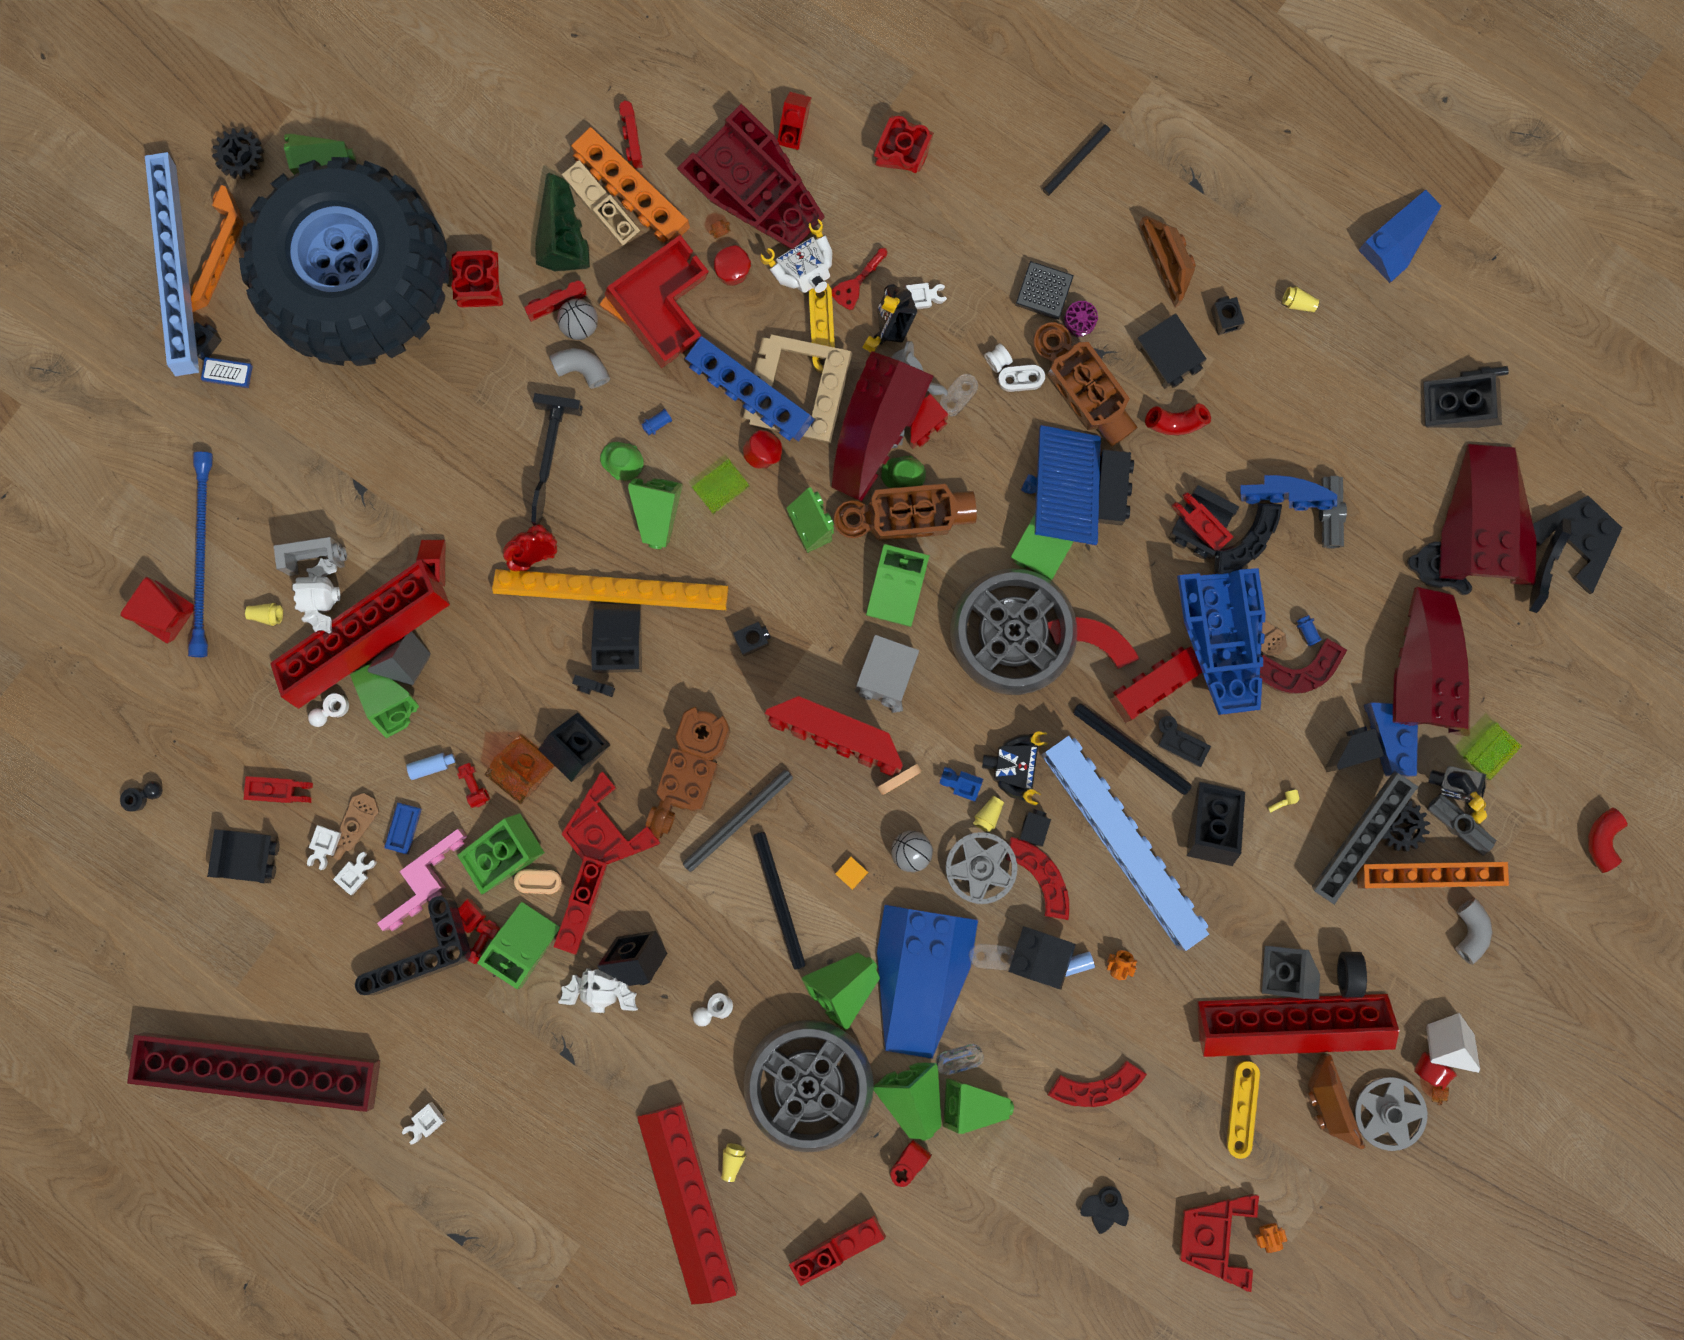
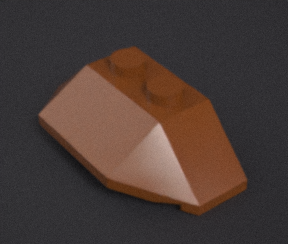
M1148 216L1142 217L1139 227L1174 306L1177 307L1182 302L1194 274L1195 260L1192 255H1188L1185 248L1187 246L1183 234H1179L1177 228Z
M1321 1054L1307 1085L1309 1089L1307 1093L1308 1100L1312 1107L1315 1106L1318 1113L1315 1116L1320 1130L1323 1129L1326 1133L1359 1149H1364L1366 1147L1333 1058L1330 1054Z

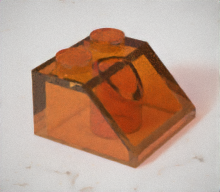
M520 734L494 757L485 776L519 804H522L536 791L555 766L534 744Z

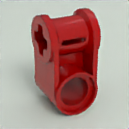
M913 1139L890 1171L892 1182L898 1187L908 1186L917 1173L927 1164L932 1154ZM905 1169L907 1178L905 1180L902 1178L899 1181L896 1180L897 1174L895 1172Z

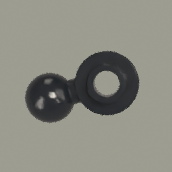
M149 781L144 785L143 790L140 788H128L122 792L120 804L126 811H140L145 807L147 798L154 800L162 795V785L157 781ZM130 796L133 797V803H132V804L129 802V797H130Z

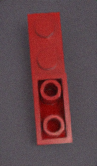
M584 856L568 901L566 913L553 946L554 948L577 955L595 908L607 863Z
M875 1215L858 1224L851 1225L789 1263V1267L799 1285L802 1286L841 1265L843 1261L881 1242L886 1238V1235Z

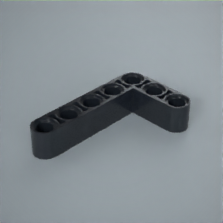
M436 896L430 900L428 905V911L439 944L438 947L361 974L355 981L356 991L364 996L378 995L468 961L471 950L457 903L453 898ZM444 901L446 909L441 913L440 904ZM449 924H451L453 927V931L450 936L446 932L447 926ZM455 947H458L460 952L457 959L453 956ZM434 955H436L438 958V962L435 967L432 965L431 962L432 957ZM412 963H414L416 966V971L414 974H411L410 972V966ZM390 971H392L394 974V980L392 982H390L388 979ZM369 979L372 981V988L370 990L367 988V981Z

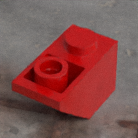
M789 92L784 101L777 139L780 146L799 150L808 120L812 97Z
M931 394L923 399L915 420L911 424L910 447L912 449L917 445L919 447L925 445L930 440L929 435L932 432L936 431L938 433L948 424L946 420L949 414Z
M421 540L416 562L422 559L441 586L445 587L446 540Z

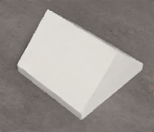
M1460 1013L1427 1025L1426 1031L1431 1063L1479 1073L1480 1065L1475 1034Z

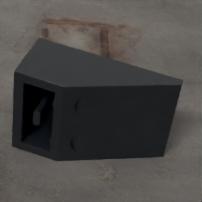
M594 603L591 645L593 672H642L641 604Z

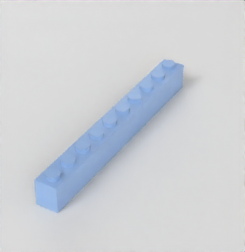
M168 152L146 155L145 164L166 361L175 376L199 373L177 169Z

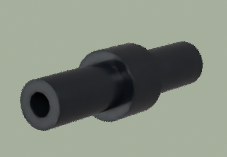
M1482 366L1478 367L1477 370L1460 372V377L1496 373L1497 376L1509 374L1508 366L1493 368Z

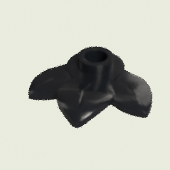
M1105 1186L1100 1189L1097 1195L1088 1196L1080 1209L1081 1216H1093V1223L1099 1234L1109 1230L1114 1222L1121 1226H1126L1129 1219L1128 1208L1121 1202V1193L1113 1186ZM1107 1194L1113 1195L1111 1202L1105 1201Z

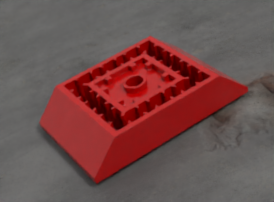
M800 696L766 709L765 716L771 725L770 727L784 732L786 728L796 738L804 741L807 737L815 741L814 745L826 750L828 746L837 750L836 754L848 759L852 755L858 758V763L870 768L874 764L881 767L880 772L892 777L894 773L899 774L903 764L888 732Z

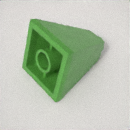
M946 1078L943 1127L958 1134H964L1010 1119V1115L1013 1114L1014 1104L1011 1099L951 1078Z

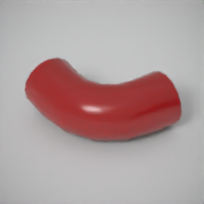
M1200 403L1178 413L1169 412L1159 406H1155L1148 411L1145 417V425L1148 428L1165 435L1177 436L1195 432L1211 422L1209 410Z
M1614 807L1604 812L1592 824L1588 835V851L1601 873L1614 869L1622 862V859L1613 847V840L1618 832L1628 826L1625 817Z

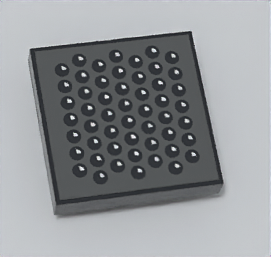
M1030 261L1015 306L1059 320L1074 275Z

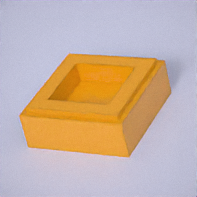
M850 857L835 874L853 890L867 875L868 871Z

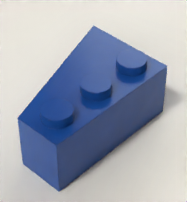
M1368 703L1363 705L1369 717L1370 728L1376 730L1384 756L1379 758L1385 776H1391L1394 770L1404 777L1417 776L1418 725L1409 726L1393 723V704Z

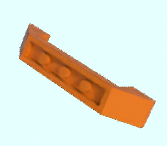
M223 185L220 186L219 191L215 192L212 206L220 214L227 216V218H224L221 222L219 236L213 241L211 254L202 265V274L199 281H196L193 285V294L191 296L192 312L208 306L244 225L233 194Z

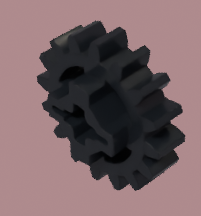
M232 128V134L224 131L223 139L216 138L219 146L214 145L212 147L217 152L212 155L214 160L217 161L215 165L219 170L222 169L221 171L224 175L227 176L230 173L233 179H236L238 174L242 179H245L246 173L253 176L252 170L254 168L260 170L257 163L264 162L263 157L259 155L264 153V149L260 146L262 143L258 138H255L256 136L251 131L247 134L244 128H241L239 133L235 128ZM242 141H246L251 145L249 146L248 144H243ZM226 162H229V164L234 163L235 167L228 165Z
M1412 801L1407 802L1382 837V839H1387L1385 846L1389 847L1394 844L1395 851H1399L1402 846L1403 851L1406 852L1410 850V846L1413 849H1417V842L1425 843V839L1422 836L1423 834L1430 833L1425 829V826L1430 825V822L1424 821L1423 818L1427 816V813L1419 812L1420 805L1412 807ZM1409 812L1416 818V820L1409 816ZM1402 823L1411 824L1407 828H1395V825ZM1417 829L1415 836L1412 838V833ZM1390 831L1397 835V839L1391 835Z

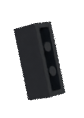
M1103 450L1100 454L1098 523L1123 525L1125 520L1130 517V505H1127V496L1132 494V483L1129 482V473L1133 474L1134 460H1131V452Z

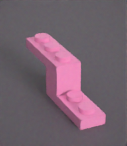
M463 829L455 830L400 871L416 895L377 923L382 931L396 930L404 924L402 920L408 915L411 917L415 916L423 910L421 906L424 903L430 902L436 896H442L441 891L446 887L433 871L430 864L432 863L433 866L437 865L445 859L444 854L449 850L454 852L465 844L463 840L468 836Z

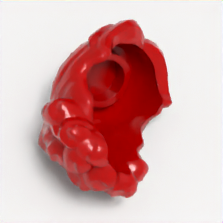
M541 524L530 527L527 532L516 534L503 548V557L507 567L511 571H525L536 562L555 558L557 540Z

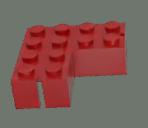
M681 235L610 284L605 292L606 298L661 368L676 359L680 353L683 354L694 346L701 337L700 332L676 301L703 282L709 271L697 255L692 258L689 265L687 261L690 260L693 250Z

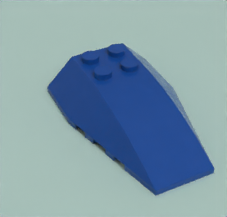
M1259 568L1242 569L1227 574L1200 575V573L1178 575L1184 624L1218 715L1261 710L1262 678H1260V667H1263L1261 644H1264L1265 634L1262 633V623H1265L1266 613Z
M884 905L877 959L885 1051L933 1058L971 968L978 920Z

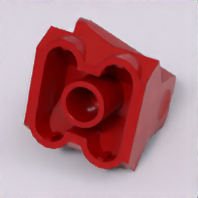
M892 115L876 147L874 156L877 159L874 165L909 170L913 173L920 172L929 153V146L934 132L929 131L924 125H915L908 122L903 116Z
M491 250L457 251L452 254L451 286L453 300H457V306L462 308L502 306L503 297L499 288L498 253Z
M145 577L121 611L120 616L136 623L168 644L181 631L193 613L194 605L158 581Z

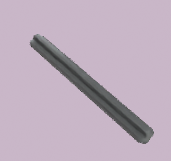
M785 769L692 853L683 862V866L689 872L698 867L793 779L789 771Z

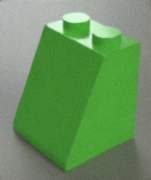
M1034 515L1011 558L1015 559L1014 562L1020 567H1029L1035 570L1036 573L1052 580L1074 541L1035 535Z

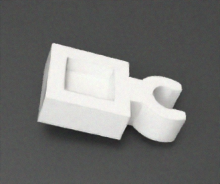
M928 283L905 286L912 293L917 309L930 308L932 306L931 301L941 304L947 300L946 297H939L937 295V291L945 288L942 284L936 285L933 289H929Z
M317 825L309 846L315 852L308 858L307 865L313 866L315 859H319L321 862L319 869L324 870L328 864L326 855H334L342 833Z
M366 852L358 855L356 865L348 862L333 879L350 895H353L369 878L364 872L372 869L377 863L375 860H372L368 865H365L363 859L367 855Z
M431 1102L411 1118L415 1124L405 1127L402 1134L404 1135L409 1131L414 1133V1139L409 1142L412 1145L422 1138V1134L425 1137L430 1136L447 1120Z

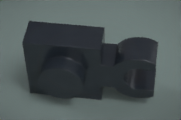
M578 675L574 676L572 684L578 686L577 691L588 695L593 691L613 697L615 688Z

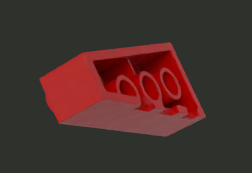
M1181 646L1171 653L1172 659L1166 663L1163 659L1151 666L1154 671L1148 675L1142 672L1132 679L1133 685L1128 688L1123 685L1112 692L1115 697L1110 699V702L1125 723L1133 720L1158 701L1164 699L1202 673L1196 653L1191 646L1187 649Z

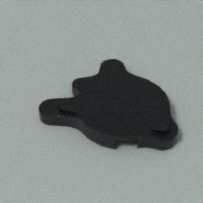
M1441 541L1429 543L1416 555L1411 556L1407 560L1408 568L1415 572L1424 584L1430 587H1449L1461 595H1467L1472 591V585L1466 578L1463 580L1439 578Z

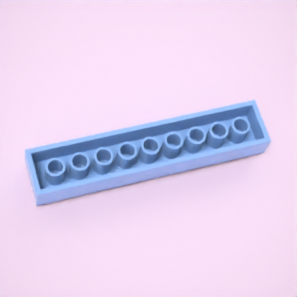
M1067 736L1042 753V758L1176 948L1187 951L1209 935L1206 930L1208 928L1207 923L1201 916L1195 915L1192 910L1194 905L1187 896L1183 897L1178 891L1180 885L1173 876L1169 877L1164 871L1166 865L1159 856L1155 857L1150 851L1152 846L1145 836L1141 837L1137 833L1136 829L1138 826L1130 816L1128 818L1122 811L1124 806L1117 797L1113 798L1108 792L1110 786L1103 777L1098 778L1094 772L1096 770L1094 763L1089 757L1085 759L1080 752L1082 750L1080 743L1076 738L1071 739L1070 736Z

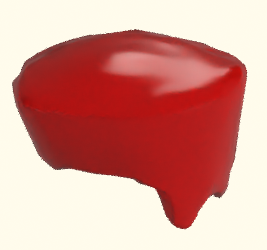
M737 245L722 249L714 259V270L719 280L727 286H735L742 283L746 279L751 267V261L747 253Z
M756 431L743 446L744 458L752 467L766 469L780 461L782 443L775 435L768 431Z
M1427 1052L1422 1053L1414 1068V1072L1420 1078L1435 1087L1442 1086V1090L1457 1076L1452 1067L1431 1063L1430 1053Z

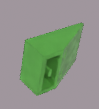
M811 487L807 488L786 508L807 553L832 542V534H834V523L828 512L824 514V503L818 491L813 492Z
M884 544L866 616L911 627L930 555Z
M521 902L491 941L477 963L515 989H520L558 934L560 926Z

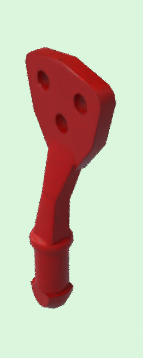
M879 248L878 252L866 263V267L857 277L841 282L831 289L832 297L839 305L848 310L854 309L859 299L861 284L869 274L876 270L880 262L886 258L888 254L886 248Z

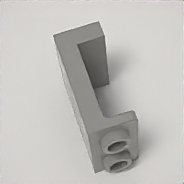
M331 537L274 546L276 569L289 576L299 575L297 561L328 556V561L339 568L345 567L344 561L347 560L345 547H342V544Z
M875 635L855 692L863 699H875L881 701V704L886 707L894 708L895 706L899 708L919 650Z

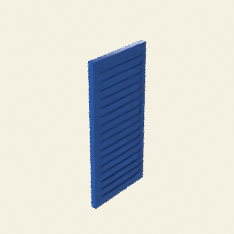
M1040 425L1035 535L1091 545L1098 544L1101 436Z

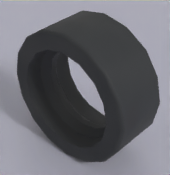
M1341 952L1338 957L1337 979L1342 997H1363L1366 993L1367 968L1362 952Z

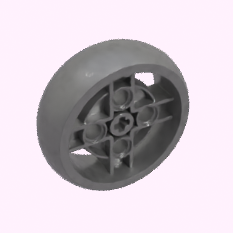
M1003 569L979 578L965 590L958 600L952 615L950 636L954 654L960 666L970 678L991 691L1007 695L1032 693L1048 686L1063 673L1075 651L1077 622L1068 598L1051 580L1029 570ZM1004 586H1020L1031 589L1036 593L1029 600L1021 597H1006L998 600L990 591ZM1052 607L1059 619L1061 628L1060 643L1056 654L1047 646L1049 626L1045 614ZM972 609L981 617L979 639L983 649L976 656L972 653L967 639V624ZM1032 609L1036 613V619L1027 620L1024 617V611ZM991 611H1001L1003 619L1001 621H994L990 615ZM1010 626L1012 628L1014 626L1018 627V637L1016 635L1013 637L1009 635L1011 631ZM1027 642L1035 643L1037 652L1033 654L1028 653L1025 650V644ZM992 644H1002L1004 652L1002 654H995L991 648ZM998 663L1013 667L1030 663L1039 672L1023 678H1008L991 671Z
M796 1021L772 1031L753 1051L744 1076V1097L752 1120L759 1130L771 1141L793 1151L818 1152L843 1143L862 1125L869 1112L873 1098V1074L863 1049L848 1033L839 1027L822 1021ZM812 1037L826 1040L819 1051L801 1050L787 1057L777 1050L785 1043L798 1038ZM844 1054L850 1060L856 1075L857 1091L854 1103L843 1096L845 1083L838 1062ZM826 1060L829 1063V1069L825 1072L818 1071L815 1067L816 1062ZM786 1066H791L795 1069L796 1074L793 1078H786L782 1074V1069ZM763 1069L774 1076L773 1094L780 1108L774 1118L768 1113L761 1096ZM809 1080L813 1081L814 1090L804 1091V1084L802 1083L804 1081L808 1083ZM825 1094H832L836 1101L833 1105L826 1106L822 1103V1097ZM792 1100L799 1101L802 1105L801 1110L798 1112L790 1111L788 1108L789 1102ZM831 1116L839 1122L832 1129L818 1134L792 1132L799 1121L812 1123Z

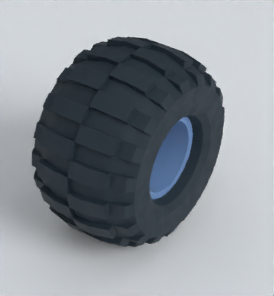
M331 157L332 161H328L327 165L322 166L316 160L300 164L298 168L299 173L290 178L283 173L270 183L274 190L267 198L258 196L250 209L254 217L252 223H248L247 226L243 225L240 245L245 252L244 258H239L243 283L249 288L246 290L249 301L255 312L267 324V327L289 347L304 356H314L320 362L344 366V361H352L356 366L376 364L375 359H378L379 355L386 353L390 358H393L406 351L404 343L413 336L420 340L430 329V325L427 322L431 314H439L445 301V293L442 291L443 283H449V260L446 257L447 243L442 228L428 204L419 196L416 189L403 178L397 175L391 176L388 169L366 160L363 165H357L349 157ZM344 242L343 248L335 249L338 243ZM368 245L365 251L358 252L360 246ZM330 261L328 267L321 268L323 262ZM339 281L338 286H331L333 282Z

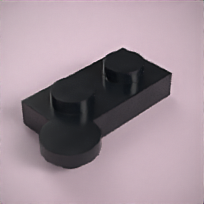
M1172 716L1161 718L1158 728L1163 735L1157 747L1200 768L1211 746L1177 730V721Z

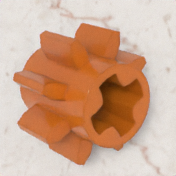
M1120 950L1117 951L1116 956L1114 954L1109 955L1107 970L1110 971L1113 978L1126 980L1128 975L1134 976L1137 969L1135 967L1137 960H1134L1130 952Z
M1276 1223L1260 1226V1234L1255 1235L1258 1247L1265 1248L1266 1253L1282 1250L1284 1248L1282 1242L1288 1241L1285 1230L1282 1227L1278 1228Z

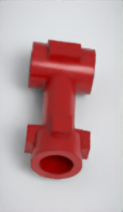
M471 763L458 767L459 773L457 775L459 779H465L471 793L466 796L470 807L479 808L487 804L486 802L490 800V796L484 787L479 789L473 773L477 772L475 767L471 766Z
M485 919L481 921L477 928L480 936L473 948H470L469 962L478 964L477 962L482 956L481 952L488 939L493 940L500 931L497 923Z

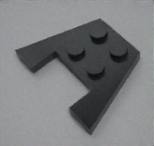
M1586 496L1535 522L1533 526L1536 535V545L1539 546L1556 530L1562 518L1571 520V536L1567 543L1588 562L1573 577V580L1588 594H1592L1623 527L1593 499Z

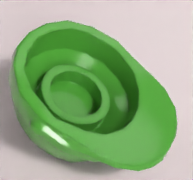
M611 442L601 453L600 462L603 468L616 480H633L638 477L644 467V459L641 452L637 449V446L631 444Z
M903 456L888 460L886 465L882 467L881 478L888 488L922 486L925 482L926 471L923 464L913 458V456Z

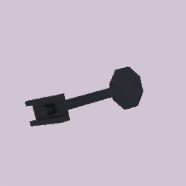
M534 393L533 404L535 408L550 411L548 417L550 422L539 473L540 481L535 489L532 503L531 522L533 526L540 524L543 517L546 482L550 475L559 423L562 422L563 414L582 415L583 406H580V400Z

